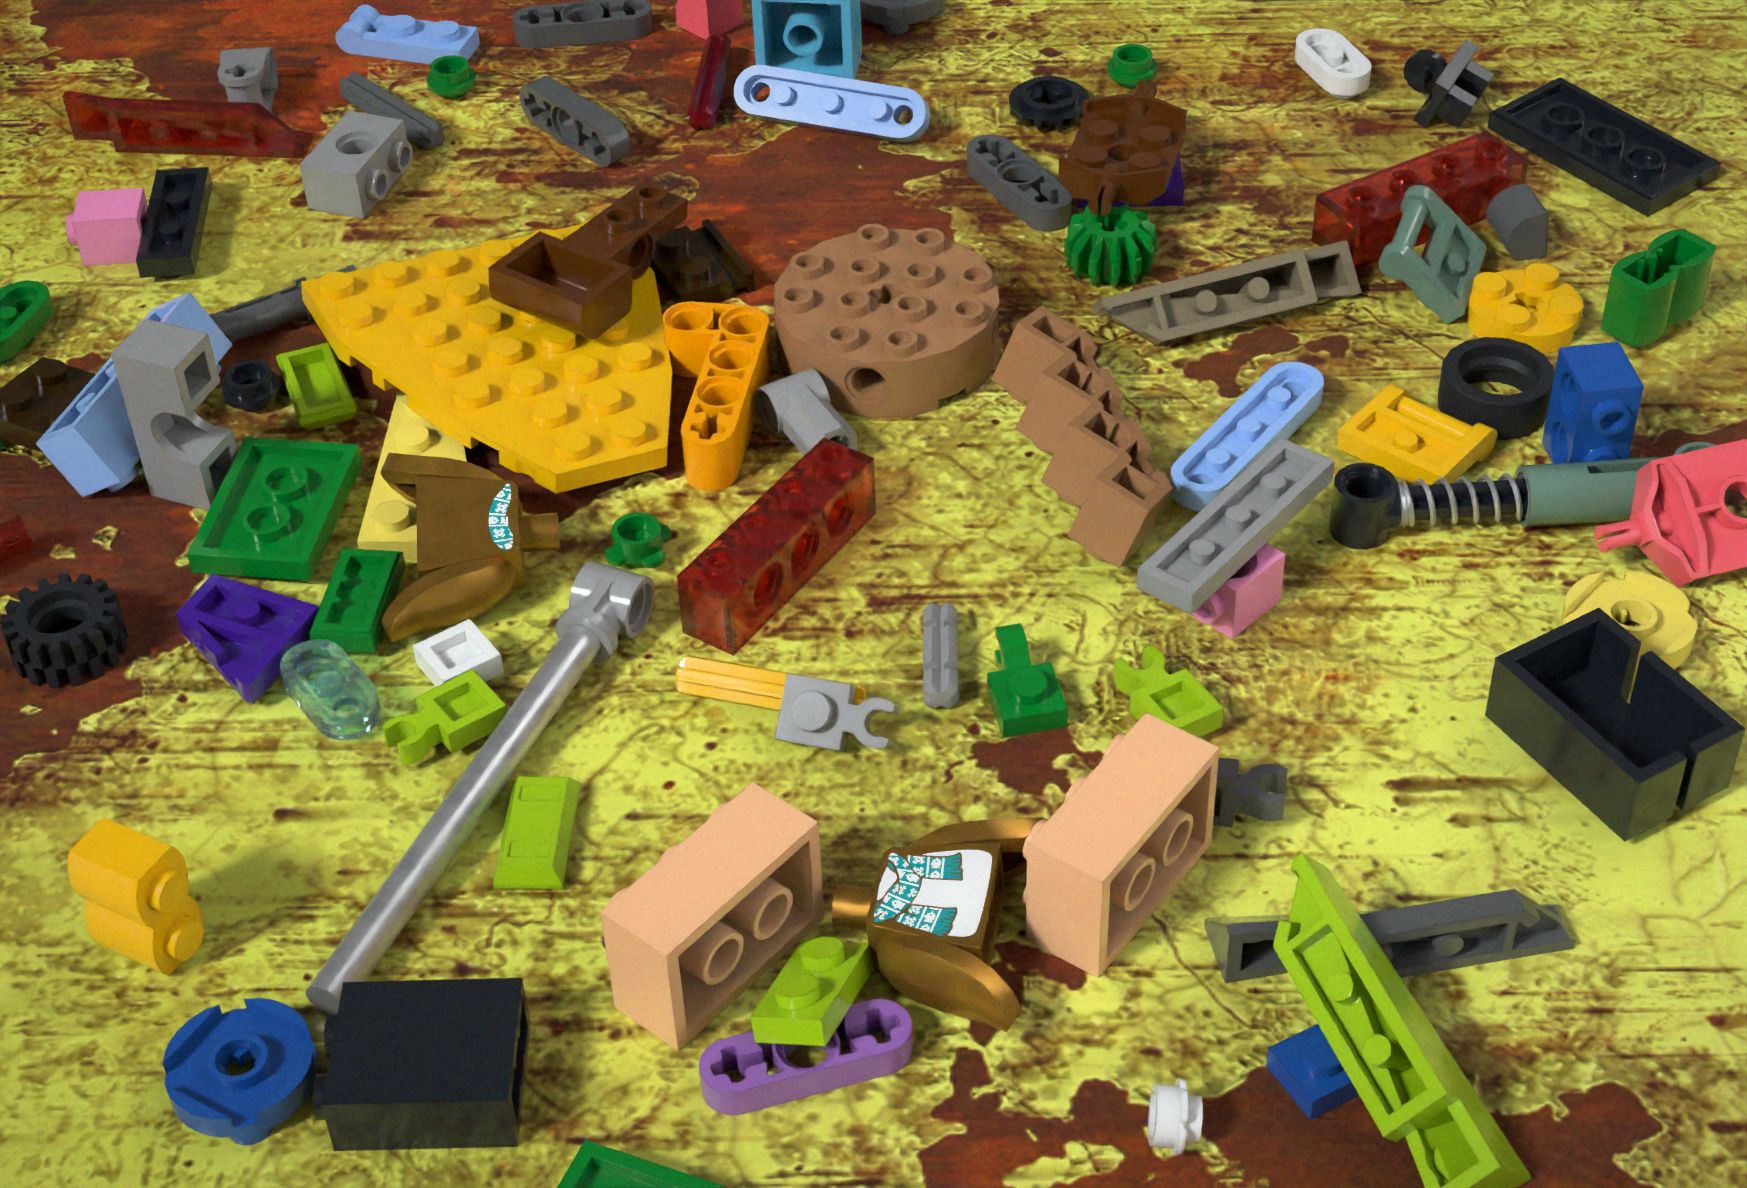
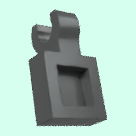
M1219 758L1213 825L1232 827L1234 813L1253 816L1263 821L1283 820L1287 768L1276 764H1262L1252 768L1245 774H1238L1239 760Z

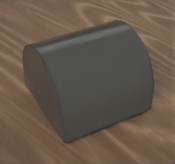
M1526 183L1502 190L1491 200L1487 208L1486 219L1488 224L1514 259L1524 261L1546 257L1548 246L1547 210Z

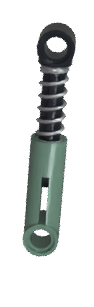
M1709 442L1687 443L1677 448L1674 455L1717 445ZM1669 456L1520 465L1516 470L1514 479L1508 473H1503L1497 481H1492L1490 477L1482 474L1476 482H1470L1466 476L1461 475L1455 483L1451 484L1443 477H1439L1433 485H1428L1423 479L1418 478L1412 486H1410L1409 482H1404L1402 479L1398 482L1393 474L1384 467L1372 463L1350 464L1340 469L1334 478L1329 532L1333 539L1343 546L1367 550L1377 548L1386 543L1390 533L1396 532L1400 526L1405 528L1409 525L1412 528L1415 525V520L1429 519V524L1434 526L1436 519L1450 518L1451 523L1455 525L1458 522V517H1471L1472 521L1476 524L1480 516L1493 515V519L1498 523L1501 515L1514 514V517L1523 527L1625 521L1631 516L1637 470L1651 460ZM1726 489L1724 501L1726 507L1728 506L1732 489Z

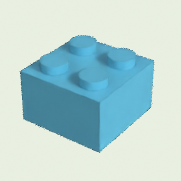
M751 0L756 65H767L855 80L862 56L860 0Z

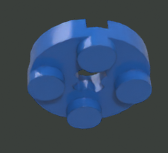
M265 998L244 999L245 1009H234L223 1014L220 1005L203 1010L188 1020L169 1042L163 1060L166 1072L164 1084L175 1115L194 1131L212 1137H230L233 1142L240 1145H253L266 1139L271 1134L273 1127L293 1115L311 1094L317 1074H321V1065L306 1021L288 1005ZM251 1058L256 1059L254 1062L255 1067L250 1071L236 1076L228 1074L226 1067L229 1064L244 1065Z

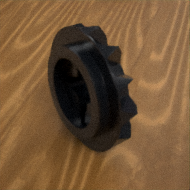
M1042 76L1025 81L1011 91L1009 95L1010 115L1018 118L1020 125H1035L1038 131L1045 127H1052L1059 131L1062 125L1071 127L1078 125L1079 119L1082 118L1083 100L1090 99L1087 90L1076 82L1062 77Z

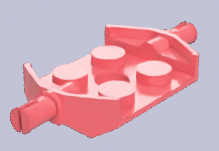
M1747 439L1649 461L1637 470L1630 518L1617 523L1599 525L1595 528V541L1604 539L1597 544L1599 550L1605 553L1613 549L1635 544L1677 588L1684 587L1697 579L1747 568V518L1734 515L1728 510L1724 501L1726 489L1738 491L1747 500Z

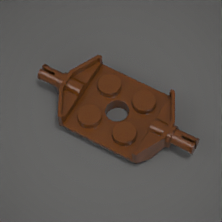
M1145 79L1139 80L1135 85L1133 94L1083 100L1080 128L1067 158L1064 155L1059 156V182L1075 199H1089L1088 208L1094 215L1098 216L1100 208L1101 216L1109 214L1113 202L1121 201L1136 206H1145L1164 194L1186 136L1187 110L1155 98L1157 87L1151 80L1147 81L1145 89Z

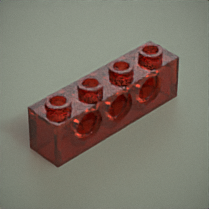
M823 437L676 576L682 632L734 656L876 515L874 458Z

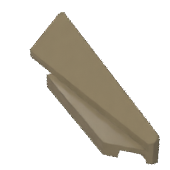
M1344 240L1308 250L1301 248L1101 298L1091 308L1094 314L1101 317H1109L1156 346L1309 307L1321 299L1353 297L1362 292L1348 242Z

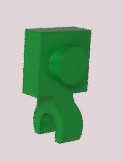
M1021 623L995 627L1000 650H995L994 656L999 671L987 673V693L1002 737L1009 738L1067 727L1068 708L1051 662L1031 665L1028 643Z

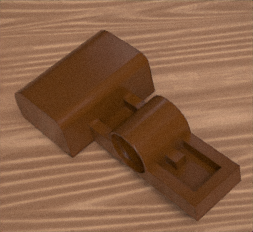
M642 182L563 240L539 231L488 268L490 295L493 300L587 339H596L630 311L632 305V279L640 278L648 269L654 255L655 242L687 219L688 199L667 192L659 185Z

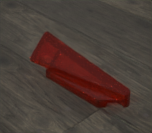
M65 91L62 96L74 140L113 141L116 152L304 159L313 141L312 133L290 128L259 103L109 98L74 91Z

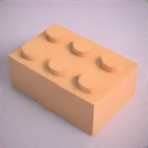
M1145 713L1126 735L1123 733L1116 735L1110 742L1099 765L1088 777L1082 775L1073 782L1060 808L1048 821L1045 819L1038 821L1025 840L1023 857L1027 859V885L1023 893L1022 904L1026 907V940L1099 978L1211 845L1220 747L1148 713Z
M752 782L731 801L720 804L712 812L709 819L683 842L668 848L661 856L659 862L630 887L619 890L610 899L607 906L600 911L615 1008L679 1052L825 918L818 821Z

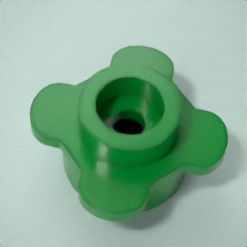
M641 512L626 514L618 518L612 525L611 537L613 544L605 550V560L608 564L616 567L624 564L636 569L658 567L666 560L663 547L664 543L671 539V530L668 526L661 524L653 515Z

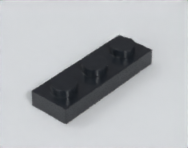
M209 167L156 170L136 256L140 278L162 277L172 279L182 275L195 274L213 185Z

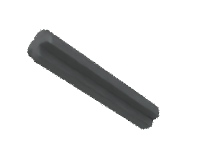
M352 72L348 78L342 77L340 79L339 86L342 87V98L368 114L404 120L406 136L414 143L426 150H433L437 144L442 145L444 143L445 136L442 135L444 127L432 117L357 72Z

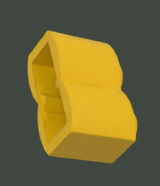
M103 817L69 851V879L74 891L86 900V927L95 943L167 976H170L183 961L188 960L196 953L204 935L203 919L197 902L187 895L189 889L188 870L184 857L178 849Z

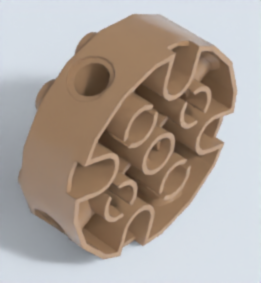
M866 224L858 228L854 233L822 241L805 252L795 254L774 284V318L778 367L785 377L809 368L816 370L827 387L832 407L838 412L865 418L914 417L939 409L940 399L956 395L960 391L967 396L985 384L999 359L998 310L1000 308L997 276L978 253L945 237L940 230L935 228H922L914 231L909 229H887L880 224Z

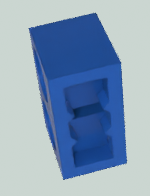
M1619 342L1559 348L1542 444L1552 463L1629 458L1644 386Z

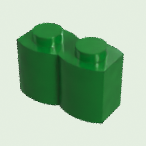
M1677 229L1666 232L1654 239L1649 245L1648 251L1637 252L1621 259L1615 264L1611 272L1600 329L1617 338L1623 344L1637 347L1660 338L1667 330L1668 324L1678 323L1694 316L1703 306L1716 245L1685 229Z

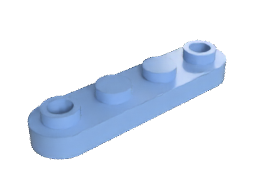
M753 65L746 68L740 73L734 85L736 103L743 111L756 119L901 143L912 142L920 138L930 123V110L925 100L914 90L904 87L767 65ZM769 87V97L763 102H758V92L762 88ZM906 110L913 111L911 122L906 125H899L898 119L900 114Z
M1283 362L1272 366L1173 463L1170 484L1173 487L1170 493L1172 498L1181 506L1200 512L1280 438L1288 440L1322 403L1324 378L1321 372L1315 367L1302 362Z

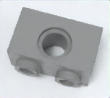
M348 110L299 164L308 209L365 219L411 165L412 146L407 142L404 120Z

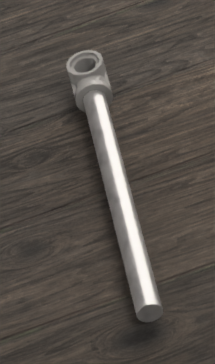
M589 561L580 569L571 589L569 609L563 612L555 626L556 634L559 638L558 643L306 989L308 1000L316 1008L326 1014L338 1013L343 982H366L590 663H603L610 659L618 646V635L633 639L638 637L649 621L655 600V585L651 578L596 561Z

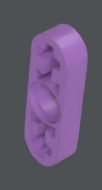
M872 999L852 1004L826 1046H816L824 1050L828 1056L822 1063L810 1068L797 1067L786 1059L791 1051L807 1045L755 1043L753 1031L718 1040L703 1052L699 1061L703 1098L710 1108L721 1114L742 1115L893 1074L905 1067L912 1056L913 1036L911 1017L904 1007L886 999ZM880 1031L885 1040L890 1039V1041L877 1044L876 1039L868 1034ZM840 1039H846V1051H850L849 1054L841 1055ZM773 1058L775 1074L768 1075L767 1062H764L765 1059ZM737 1069L739 1075L745 1079L740 1082L731 1083L730 1078L724 1072Z

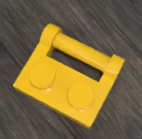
M1389 384L1338 429L1336 448L1366 463L1384 467L1393 475L1410 483H1414L1420 478L1428 485H1433L1439 477H1443L1451 484L1476 461L1483 462L1489 457L1496 444L1498 432L1496 429L1482 423H1477L1474 426L1411 399L1408 390L1395 384Z

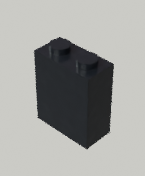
M523 978L343 982L338 1013H328L325 1021L324 1046L326 1056L329 1058L327 1073L317 1074L313 1086L314 1116L316 1120L326 1121L334 1151L518 1147L531 1031Z

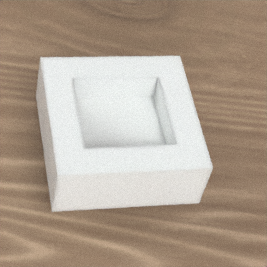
M470 619L413 645L416 664L435 687L471 669L484 682L504 673L501 654Z

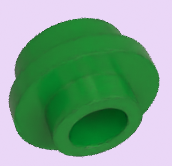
M1126 44L1117 47L1113 51V57L1107 63V74L1120 86L1135 88L1139 80L1145 79V84L1148 80L1155 78L1157 63L1152 58L1153 54L1149 48L1138 44Z
M456 55L443 56L434 60L430 64V72L426 77L428 89L445 99L463 97L477 82L476 73L469 66L468 60Z

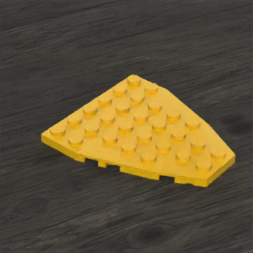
M591 219L584 221L580 225L555 230L540 229L534 231L531 235L506 240L492 239L484 241L477 246L452 251L437 250L431 252L428 256L399 262L383 261L374 267L350 272H329L320 278L301 281L302 301L342 362L350 367L361 362L372 370L373 383L384 391L392 387L400 389L407 394V406L409 409L453 440L470 449L478 445V441L498 450L500 465L516 473H524L531 476L534 482L557 494L667 466L672 366L669 349L665 345L663 317L655 273L650 266L640 278L632 279V305L628 314L598 338L592 340L492 299L489 292L488 268L539 231L563 240Z

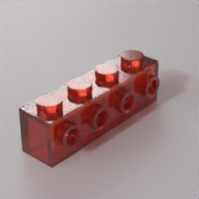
M1484 131L1317 194L1312 241L1318 246H1324L1347 240L1355 270L1378 262L1384 247L1392 243L1403 215L1400 205L1409 187L1423 185L1430 188L1467 226L1486 219L1487 208L1491 200L1498 193L1506 188L1525 183L1529 160L1508 146L1504 141L1498 139L1490 132ZM1424 222L1414 247L1427 242L1431 229Z

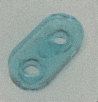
M309 640L293 646L283 655L280 661V671L285 690L323 735L337 740H350L368 733L377 725L381 717V707L376 687L339 645L328 640Z

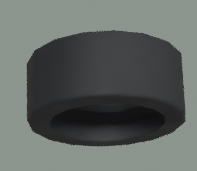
M1483 337L1465 341L1452 348L1442 362L1438 388V409L1472 426L1482 423L1496 429L1498 432L1497 440H1510L1527 436L1541 428L1546 421L1555 374L1554 367L1543 353L1519 341L1495 337ZM1499 382L1513 386L1520 390L1521 393L1511 395L1491 394L1478 390L1469 384Z

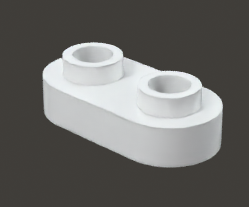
M1317 28L1303 31L1297 36L1294 57L1296 63L1330 95L1339 99H1350L1368 89L1370 85L1371 62L1343 35L1333 30Z

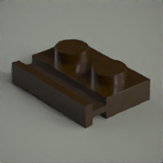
M709 219L701 221L702 228L693 231L688 226L674 228L655 242L654 255L649 266L654 271L658 283L675 304L691 301L719 303L732 299V291L742 288L747 293L755 291L754 273Z

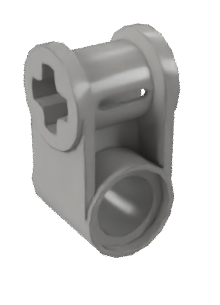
M267 46L221 50L220 66L217 74L219 83L223 85L228 97L225 109L227 121L238 126H249L265 121L271 115L274 93L278 89V72L273 48Z

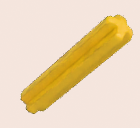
M688 655L681 659L675 679L677 690L682 694L780 711L788 672ZM852 684L857 686L853 705H860L867 698L866 689L861 685Z

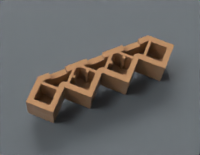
M1040 306L1016 324L991 380L1005 388L1013 399L1026 404V408L1015 430L1031 439L1032 443L1039 450L1053 455L1041 482L1055 490L1066 503L1075 507H1081L1067 537L1082 545L1086 552L1095 559L1109 562L1120 569L1144 545L1173 487L1164 472L1153 471L1147 459L1152 449L1137 421L1125 418L1119 407L1124 397L1109 369L1098 368L1093 360L1097 347L1091 336L1043 306Z

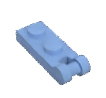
M369 5L357 7L350 16V21L344 23L335 35L337 45L346 53L431 64L434 60L449 55L461 56L468 60L480 45L478 27L458 25L454 21L433 22L418 20L409 15H380L375 8Z

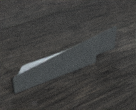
M1515 889L1384 911L1357 912L1400 978L1574 949L1575 940L1556 904H1538ZM1289 914L1213 917L1204 920V927L1225 983L1288 973L1273 948L1278 922L1288 921Z

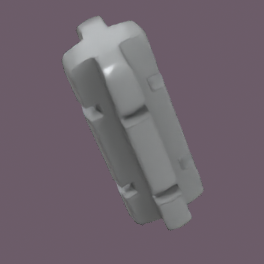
M932 602L923 610V701L932 709L939 706L950 709L959 701L957 609L949 602L941 606Z

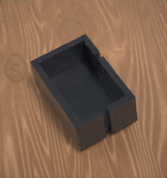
M1597 608L1495 657L1485 716L1626 842L1671 818L1675 805L1684 811L1728 788L1745 728L1652 651L1640 656L1630 703L1626 702L1629 698L1641 642L1602 609Z

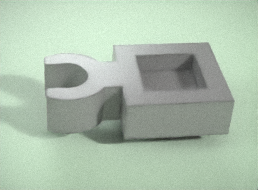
M787 673L775 739L845 752L848 733L855 735L860 743L877 750L891 749L893 740L881 736L876 737L871 732L870 721L878 712L898 714L900 706L880 697L867 699L860 705H853L857 686Z

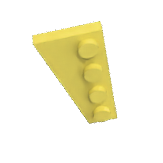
M398 390L357 544L358 549L403 552L404 560H417L416 504L406 500L394 491L383 479L380 472L386 457L390 452L445 457L466 462L467 460L465 446L453 440L409 409L407 406V394Z

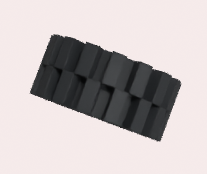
M69 573L58 574V583L49 585L46 577L36 581L38 590L33 592L29 588L24 587L17 592L20 602L9 600L6 604L5 610L7 614L1 615L0 624L13 665L22 678L28 676L30 683L36 686H40L47 679L49 688H61L63 679H70L71 685L74 687L82 685L81 676L88 673L95 680L104 675L103 664L114 668L120 662L118 653H125L127 650L126 638H129L117 595L114 589H109L107 582L100 578L93 583L91 575L80 573L76 582H72ZM75 627L65 632L56 633L67 628Z

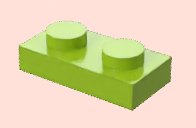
M827 936L814 938L809 941H801L750 1016L755 1043L826 1046L874 969L869 944L846 943L838 938Z

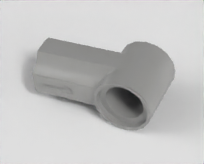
M813 368L757 387L755 391L756 406L767 431L772 436L786 434L813 467H821L826 473L836 471L845 467L849 457L858 450L856 432L832 407L827 387L819 373Z

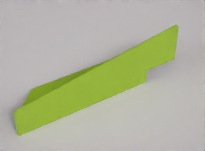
M1299 854L1293 859L1291 870L1298 877L1289 918L1288 921L1278 922L1273 948L1382 1136L1394 1142H1398L1404 1137L1406 1138L1425 1188H1516L1531 1180V1175L1332 873L1326 866L1306 854Z

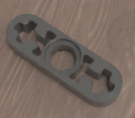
M591 0L528 6L516 11L512 17L516 43L521 47L529 49L637 40L648 36L653 31L652 9L650 2L647 0Z
M543 76L521 87L519 93L520 103L530 122L601 167H607L630 154L631 142L628 132L622 122L614 115L548 76Z
M982 135L968 142L966 147L968 175L1028 226L1039 231L1052 232L1064 229L1070 224L1073 196L1057 178L1007 138L999 135Z

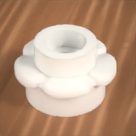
M1177 1078L1175 1085L1154 1084L1152 1087L1148 1113V1141L1150 1147L1172 1148V1155L1182 1154L1186 1142H1199L1202 1129L1203 1103L1201 1096L1189 1095L1185 1079Z

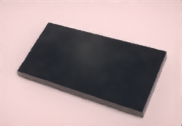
M1561 77L1489 114L1488 129L1647 217L1718 179L1721 165L1718 160Z

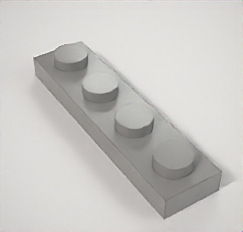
M1280 438L1137 568V589L1189 614L1194 613L1333 481L1335 461Z

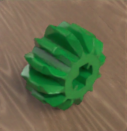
M1129 204L1121 207H1112L1110 213L1106 216H1101V208L1097 216L1091 213L1088 206H1086L1084 213L1071 216L1067 238L1064 239V255L1067 256V265L1073 268L1075 278H1090L1092 286H1097L1100 283H1110L1115 288L1119 282L1136 284L1139 276L1151 273L1158 243L1155 224L1148 221L1147 212L1141 210L1131 211Z

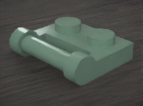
M1414 185L1409 187L1404 194L1400 205L1403 215L1392 243L1387 244L1382 251L1378 262L1379 269L1389 278L1402 279L1416 293L1424 306L1432 309L1446 324H1449L1464 315L1472 291L1474 277L1479 273L1488 246L1433 190L1423 185ZM1424 222L1431 231L1420 257L1413 249Z

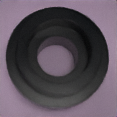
M246 360L231 366L225 373V381L222 385L225 402L233 408L249 412L264 409L281 392L280 380L277 374L271 371L267 363L259 360Z

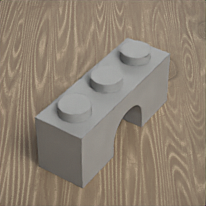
M145 319L111 353L150 494L158 498L209 510L238 452L232 429L213 425L194 412L200 403L220 383L208 333Z

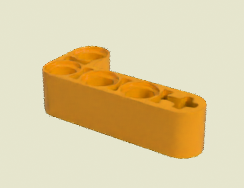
M695 301L681 302L672 305L664 312L663 330L665 345L669 349L672 373L687 378H698L681 426L685 475L689 485L698 490L718 491L732 485L739 476L758 415L755 391L757 387L768 384L772 371L769 316L764 310L748 305Z

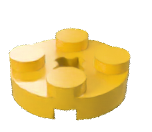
M1534 263L1527 266L1525 270H1504L1495 273L1483 272L1476 275L1468 301L1466 320L1469 328L1478 338H1508L1528 344L1541 353L1546 354L1558 351L1559 348L1566 347L1572 342L1574 332L1580 329L1584 303L1575 288L1559 279V271L1555 267L1544 263Z

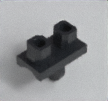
M1465 39L1448 64L1439 53L1432 50L1421 49L1414 52L1408 58L1403 69L1404 78L1408 85L1415 91L1430 94L1413 121L1426 128L1433 117L1437 116L1457 129L1461 127L1494 76V73L1471 60L1478 49L1477 45Z

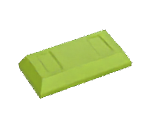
M328 342L276 356L300 426L309 431L352 419L357 412V408L337 356Z
M518 776L513 781L493 880L494 889L564 888L581 788L580 782L570 777Z

